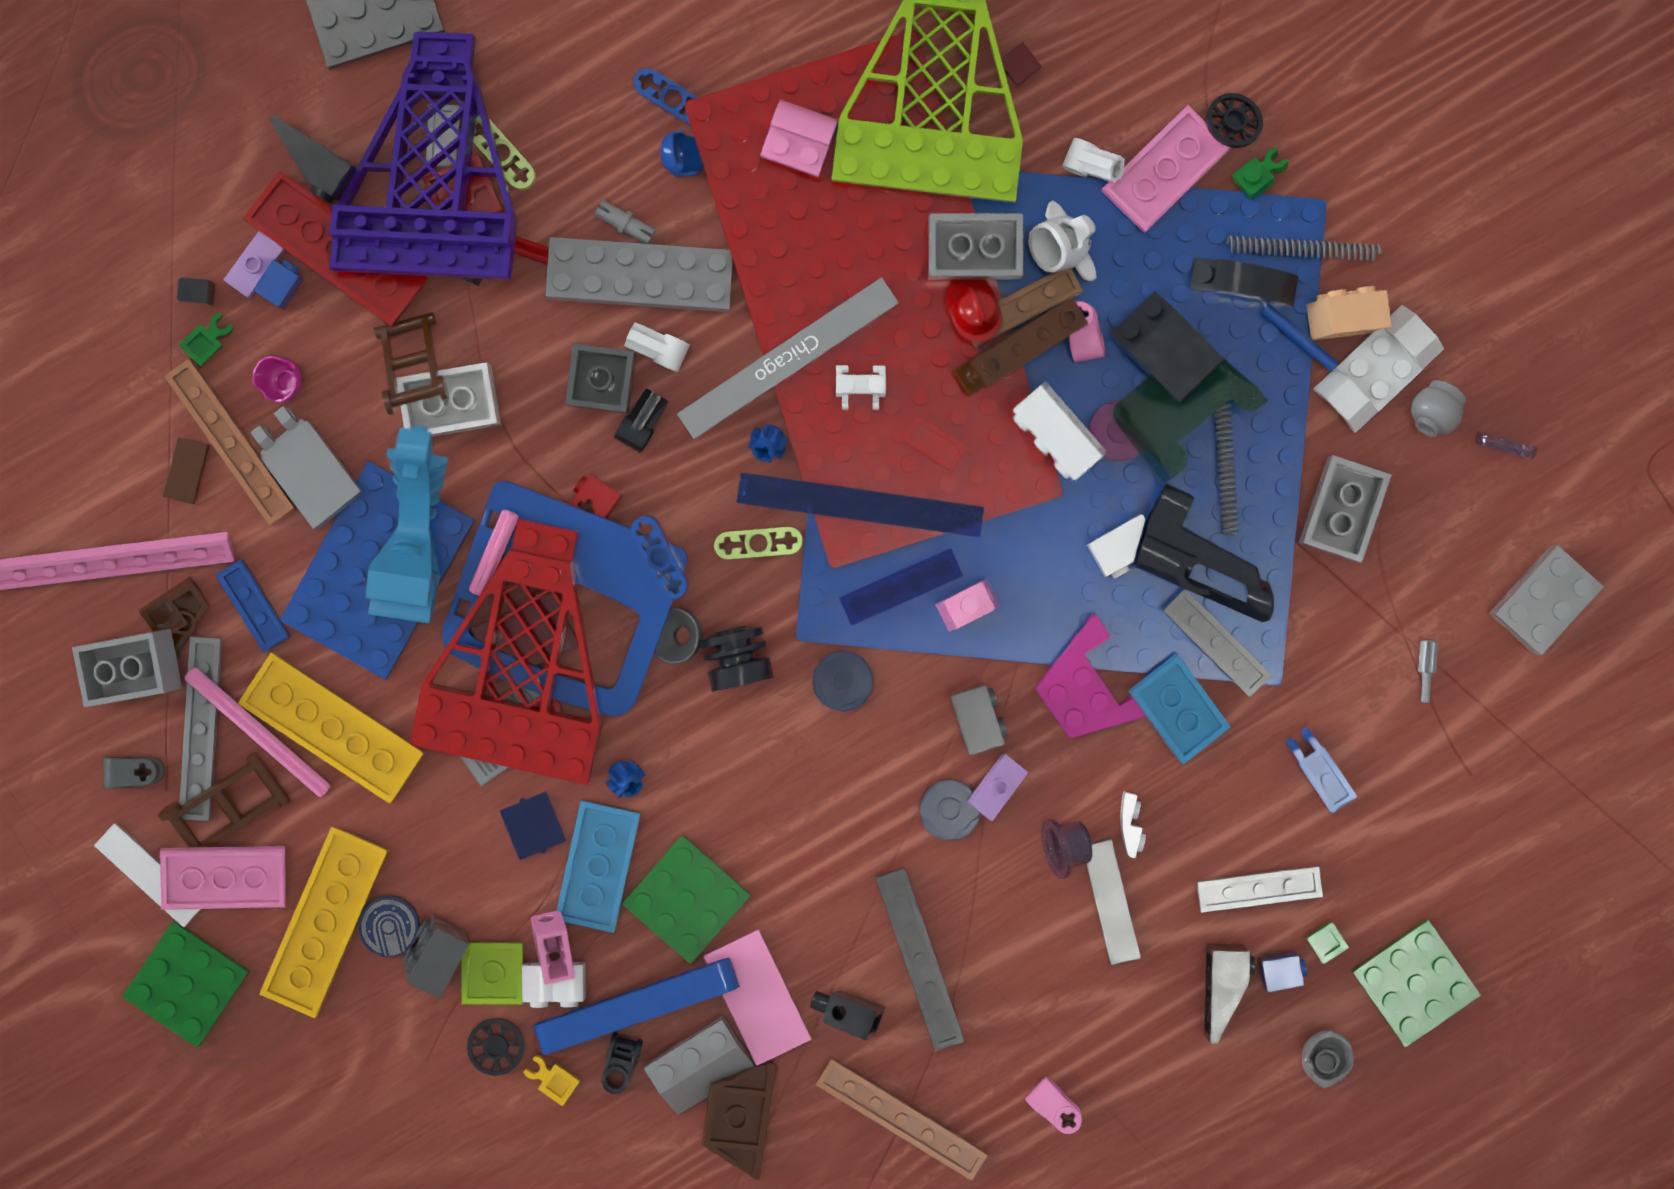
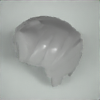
M1323 1030L1312 1035L1304 1044L1302 1050L1304 1072L1321 1088H1328L1344 1080L1353 1067L1354 1056L1351 1043L1340 1033Z

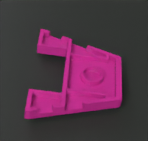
M1095 612L1089 616L1086 624L1079 633L1075 634L1060 657H1057L1035 686L1036 691L1069 738L1146 717L1132 696L1117 703L1085 656L1086 653L1111 637Z

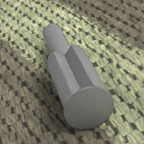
M1420 640L1418 672H1422L1420 700L1422 703L1430 702L1432 673H1436L1439 642L1435 640Z

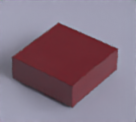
M1023 42L1001 59L1004 71L1016 86H1019L1042 67Z

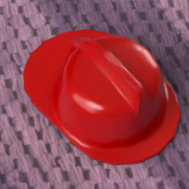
M952 280L947 286L945 299L958 333L966 340L973 342H985L993 338L1000 330L1002 314L990 284L986 280Z

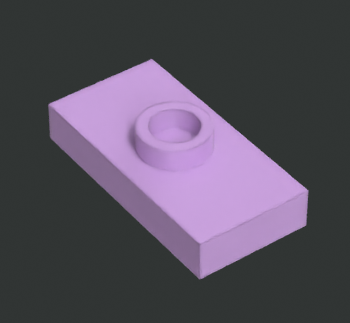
M258 231L223 280L250 299L255 292L253 290L272 260L278 261L285 250Z
M1002 753L967 800V803L988 820L993 821L1028 772L1008 755Z

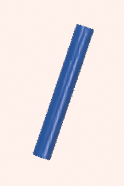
M1270 304L1261 312V314L1329 371L1332 372L1338 366L1339 362Z

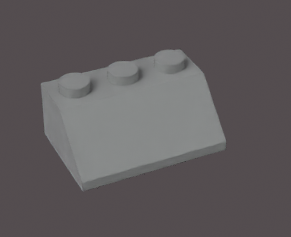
M722 1015L648 1061L644 1070L662 1098L679 1115L708 1097L710 1083L755 1067V1064L725 1016Z

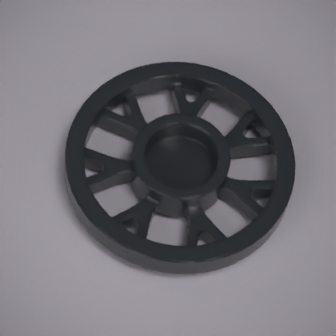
M1227 93L1217 97L1211 103L1206 114V124L1211 135L1219 143L1231 148H1243L1249 146L1258 138L1263 128V118L1258 106L1251 99L1241 94ZM1233 100L1242 102L1241 109L1232 107ZM1220 102H1222V104L1227 109L1225 114L1221 112L1219 108L1216 106ZM1252 110L1255 118L1248 120L1246 112ZM1212 117L1221 118L1222 124H1213ZM1245 126L1256 129L1255 134L1252 135L1245 131ZM1225 129L1229 132L1228 137H1223L1219 131ZM1240 133L1243 141H1235L1234 134Z
M491 1018L479 1023L471 1032L467 1042V1052L471 1063L480 1072L491 1076L504 1075L515 1069L520 1063L525 1049L524 1039L520 1030L512 1022L501 1018ZM491 1024H501L500 1035L492 1034ZM480 1029L489 1036L485 1042L475 1036ZM511 1029L516 1034V1037L508 1042L504 1034ZM483 1046L484 1054L474 1056L472 1047ZM508 1047H519L518 1056L507 1053ZM505 1056L510 1066L502 1069L498 1059ZM486 1057L494 1060L491 1070L482 1066ZM481 1058L482 1060L479 1063L476 1059Z

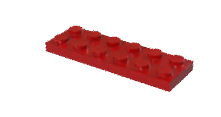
M280 170L243 217L244 221L392 328L428 282V278L419 275L332 271L329 268L333 238L329 235L332 208Z

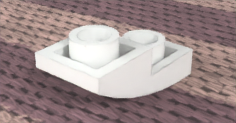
M1123 791L1120 809L1121 835L1127 855L1136 858L1137 851H1143L1146 834H1142V827L1131 824L1132 819L1137 820L1141 802L1136 801L1137 795L1135 793Z

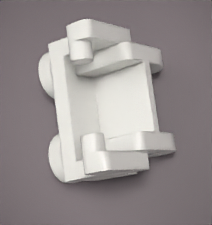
M836 365V397H842V410H848V394H873V410H879V397H885L886 394L885 365H873V373H879V375H842V373H848V365Z

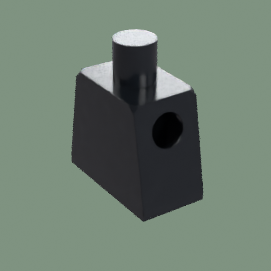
M840 990L833 992L831 996L816 991L810 1004V1008L825 1013L822 1019L823 1023L863 1040H868L876 1035L885 1010V1006ZM840 1005L846 1009V1016L840 1013Z

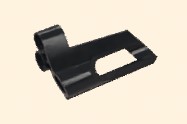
M1166 483L1147 518L1146 524L1148 526L1140 549L1137 568L1262 623L1269 621L1274 611V596L1268 582L1260 579L1258 567L1183 528L1182 524L1191 508L1194 497H1192V494ZM1202 564L1245 583L1248 591L1247 602L1245 603L1189 578L1194 565Z

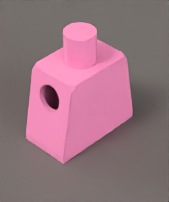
M986 578L935 604L948 631H952L997 609L1000 603Z
M561 911L532 916L531 924L544 984L574 979L575 975L568 934ZM556 952L560 954L558 960L550 961V953Z

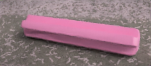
M502 510L469 586V591L475 595H481L496 572L517 523L518 515L510 510Z

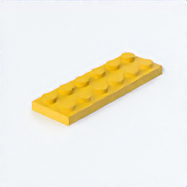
M273 652L269 654L238 702L240 706L389 804L393 803L425 754L424 751L410 745L409 741Z
M331 826L259 995L312 1018L318 1016L389 849L336 826Z

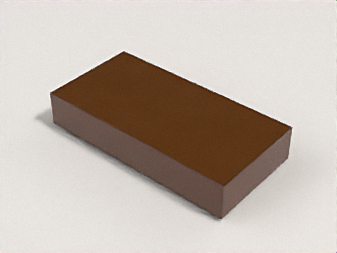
M182 438L177 439L163 497L195 504L209 445Z

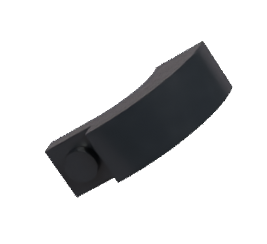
M1195 258L1190 288L1198 291L1246 297L1267 304L1293 307L1299 276L1250 263L1225 259Z

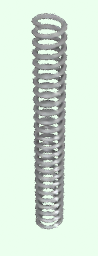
M1231 235L1226 244H1229L1231 241L1232 254L1234 253L1236 241L1237 253H1240L1242 240L1244 254H1246L1249 241L1250 255L1253 252L1254 242L1256 255L1259 254L1260 243L1262 255L1265 254L1267 243L1269 256L1271 255L1272 244H1274V255H1277L1279 243L1280 256H1283L1286 243L1287 257L1290 253L1291 243L1293 257L1296 254L1297 244L1299 257L1302 255L1304 245L1305 258L1308 257L1309 245L1311 247V258L1314 257L1315 246H1317V258H1320L1322 245L1324 259L1326 258L1328 245L1330 259H1332L1334 246L1336 260L1338 259L1340 246L1342 260L1345 258L1346 247L1348 250V260L1351 259L1352 248L1354 249V260H1357L1358 248H1360V261L1363 260L1365 247L1366 261H1369L1371 247L1373 262L1375 261L1377 248L1378 254H1381L1379 244L1375 247L1373 244H1370L1368 247L1366 243L1363 246L1358 243L1356 246L1354 242L1351 245L1348 242L1345 244L1340 242L1338 245L1336 242H1333L1331 245L1330 241L1326 244L1324 241H1321L1319 244L1317 240L1314 243L1309 240L1307 243L1305 240L1300 242L1297 239L1294 242L1291 239L1288 242L1287 239H1284L1282 242L1280 238L1277 241L1272 238L1270 241L1268 237L1265 240L1262 237L1259 240L1256 237L1252 240L1250 237H1247L1245 240L1244 236L1239 240L1238 236H1235L1233 239Z
M1215 382L1212 385L1216 387L1213 390L1216 393L1213 398L1217 401L1213 404L1218 406L1214 408V411L1219 413H1216L1214 416L1220 418L1215 420V423L1221 424L1215 427L1216 430H1221L1215 434L1220 436L1216 439L1217 442H1220L1216 447L1221 449L1216 453L1221 455L1217 457V460L1222 461L1217 465L1223 467L1218 469V472L1224 473L1220 474L1218 478L1225 479L1218 482L1220 485H1225L1219 488L1220 491H1224L1219 494L1220 497L1224 498L1219 502L1225 504L1221 505L1220 508L1226 510L1220 514L1227 516L1220 520L1228 522L1222 524L1221 527L1229 528L1222 530L1221 533L1236 535V532L1230 531L1239 529L1238 526H1232L1239 522L1232 519L1237 518L1238 515L1231 512H1236L1238 509L1230 506H1235L1238 503L1229 500H1234L1237 496L1228 494H1233L1237 491L1235 489H1227L1235 487L1236 484L1226 483L1236 480L1235 477H1226L1236 473L1235 471H1228L1235 468L1234 465L1228 464L1233 463L1235 460L1227 458L1235 454L1226 452L1233 450L1234 447L1225 446L1234 442L1232 440H1224L1232 438V434H1223L1232 432L1233 429L1221 428L1233 424L1232 422H1223L1232 419L1231 416H1224V414H1229L1232 411L1223 409L1232 405L1222 403L1230 401L1231 398L1221 397L1231 393L1229 391H1220L1229 389V385H1217Z

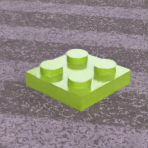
M469 942V946L462 957V1004L523 1005L522 965L524 964V942Z

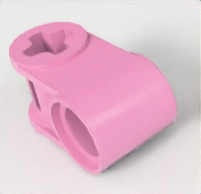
M1076 302L1080 309L1089 313V317H1086L1089 324L1070 335V347L1074 362L1078 363L1106 357L1104 340L1096 310L1085 302Z
M1046 1076L1025 1100L1060 1132L1064 1134L1075 1133L1079 1130L1082 1123L1080 1108L1066 1096L1056 1083ZM1071 1112L1074 1113V1123L1067 1121L1064 1124L1062 1122V1113L1067 1115Z

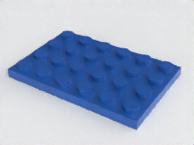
M367 461L356 481L364 493L337 515L279 621L387 680L419 622L374 616L368 613L370 599L366 598L368 569L370 563L398 526L399 500L396 496L398 486L393 481L394 474ZM442 501L431 506V508L437 510L436 517L430 521L429 530L433 534L439 565V585L476 521Z

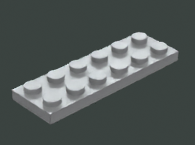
M550 237L545 298L546 300L729 312L733 258L730 250Z

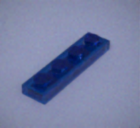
M950 548L839 597L852 626L962 577L963 574Z

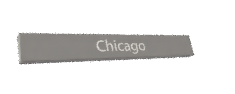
M881 277L677 413V415L695 440L896 306L898 301Z

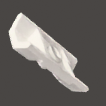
M1403 305L1390 315L1392 327L1371 333L1313 388L1319 396L1325 399L1342 416L1354 433L1365 425L1444 350L1440 340L1414 312Z

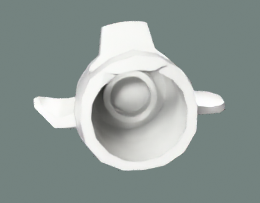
M1049 202L1045 213L1047 220L1036 225L1029 234L1028 244L1033 259L1046 272H1060L1075 267L1084 280L1094 281L1097 278L1096 270L1088 253L1091 247V235L1095 232L1094 222L1086 215L1077 218L1067 216L1066 212L1057 202Z

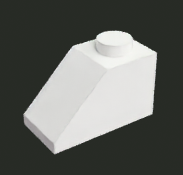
M1143 514L1136 516L1087 544L1104 577L1112 575L1115 579L1130 570L1128 564L1134 562L1145 522Z

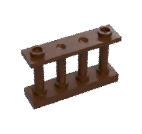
M1072 297L1056 308H1051L952 372L966 395L970 397L984 387H990L1089 323Z

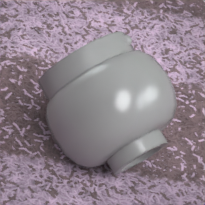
M1440 380L1432 381L1429 387L1421 390L1412 402L1411 414L1416 428L1430 437L1450 434L1460 425L1463 419V407L1466 403V397L1459 389L1447 382Z

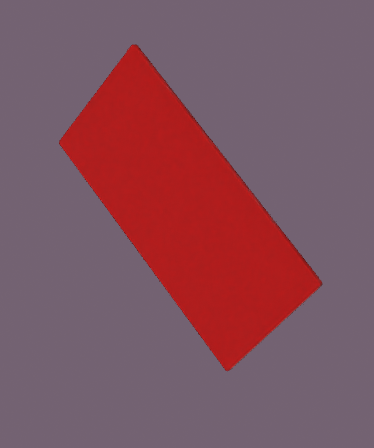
M914 30L911 31L910 48L920 41L919 34ZM905 33L892 36L889 39L872 73L892 76L900 73ZM881 40L687 101L685 104L686 113L763 356L881 277L898 301L896 306L774 386L829 564L833 568L1060 497L1063 493L1050 452L1047 455L1043 454L1034 443L1036 436L1030 429L1026 432L1022 430L1013 419L1016 416L1013 409L1032 393L1024 367L1021 366L990 387H984L970 397L966 395L952 372L1013 333L1012 329L975 347L972 341L966 340L958 333L946 305L945 293L947 286L952 280H928L929 215L975 214L971 199L832 181L838 126L819 177L760 157L772 118L780 100L839 120ZM921 45L912 53L923 66L927 63ZM908 57L906 79L919 69L910 57ZM928 67V68L926 69V71H927V72L930 74V76L932 77L931 72H930V69H929V67ZM922 73L909 82L918 96L932 87ZM867 80L848 118L850 120L892 124L895 120L898 86L895 83ZM906 87L902 109L915 100ZM936 90L922 100L932 113L941 107ZM918 103L905 113L915 127L929 117ZM942 111L936 118L944 129L947 130L948 126ZM901 117L900 126H908L904 119ZM932 120L922 127L939 130ZM986 280L992 287L997 301L1001 300L1002 297L997 281ZM836 365H848V373H842V375H879V373H873V365H885L886 394L885 397H879V410H873V394H848V410H842V397H836ZM916 414L969 446L953 473L901 441Z

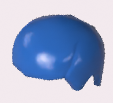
M685 130L668 133L662 140L660 156L664 168L673 176L681 178L696 175L703 169L694 136L684 135Z

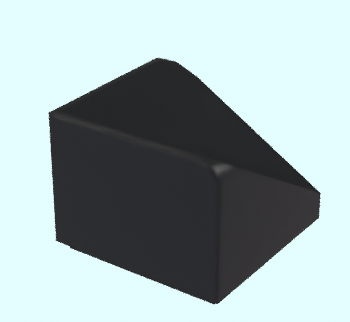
M180 277L178 279L177 300L206 303L213 306L216 284L206 279Z

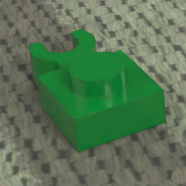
M1272 148L1266 153L1264 161L1260 162L1254 157L1231 175L1232 181L1251 201L1275 183L1273 174L1283 173L1288 168V160L1286 158L1280 163L1272 162L1278 156L1276 148Z
M220 313L212 316L210 327L207 330L199 324L178 345L200 368L223 347L218 339L229 336L234 329L232 324H229L225 329L217 328L216 324L222 318Z

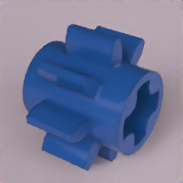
M765 424L762 430L757 427L754 428L750 436L751 441L748 448L752 449L753 455L758 460L771 463L774 456L778 459L782 458L788 439L784 438L782 430L777 426Z
M632 759L628 762L621 760L610 767L608 775L611 779L605 783L612 793L615 792L618 798H621L623 795L625 797H632L641 791L643 787L641 778L645 776V773Z

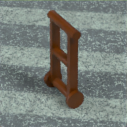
M433 312L398 321L392 328L388 325L374 328L377 340L382 339L389 390L382 391V398L388 415L395 414V407L434 396L440 395L442 401L449 399L443 375L438 376L431 325L436 324ZM423 328L426 350L393 358L390 336ZM428 362L431 385L398 393L395 371Z
M253 752L246 757L248 763L182 806L178 801L169 804L160 811L158 817L161 821L169 820L189 848L211 847L277 803L280 807L285 806L290 802V799L259 755ZM254 770L272 796L241 816L223 789ZM210 797H213L231 823L200 842L181 816Z

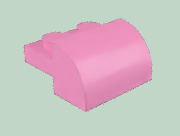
M780 100L772 118L760 157L819 177L839 120Z

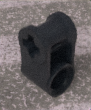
M613 1032L602 1075V1085L607 1092L619 1094L629 1085L634 1066L637 1064L641 1051L642 1039L634 1041L620 1037L617 1032ZM612 1071L621 1072L624 1075V1084L621 1086L612 1085L608 1079L609 1073Z

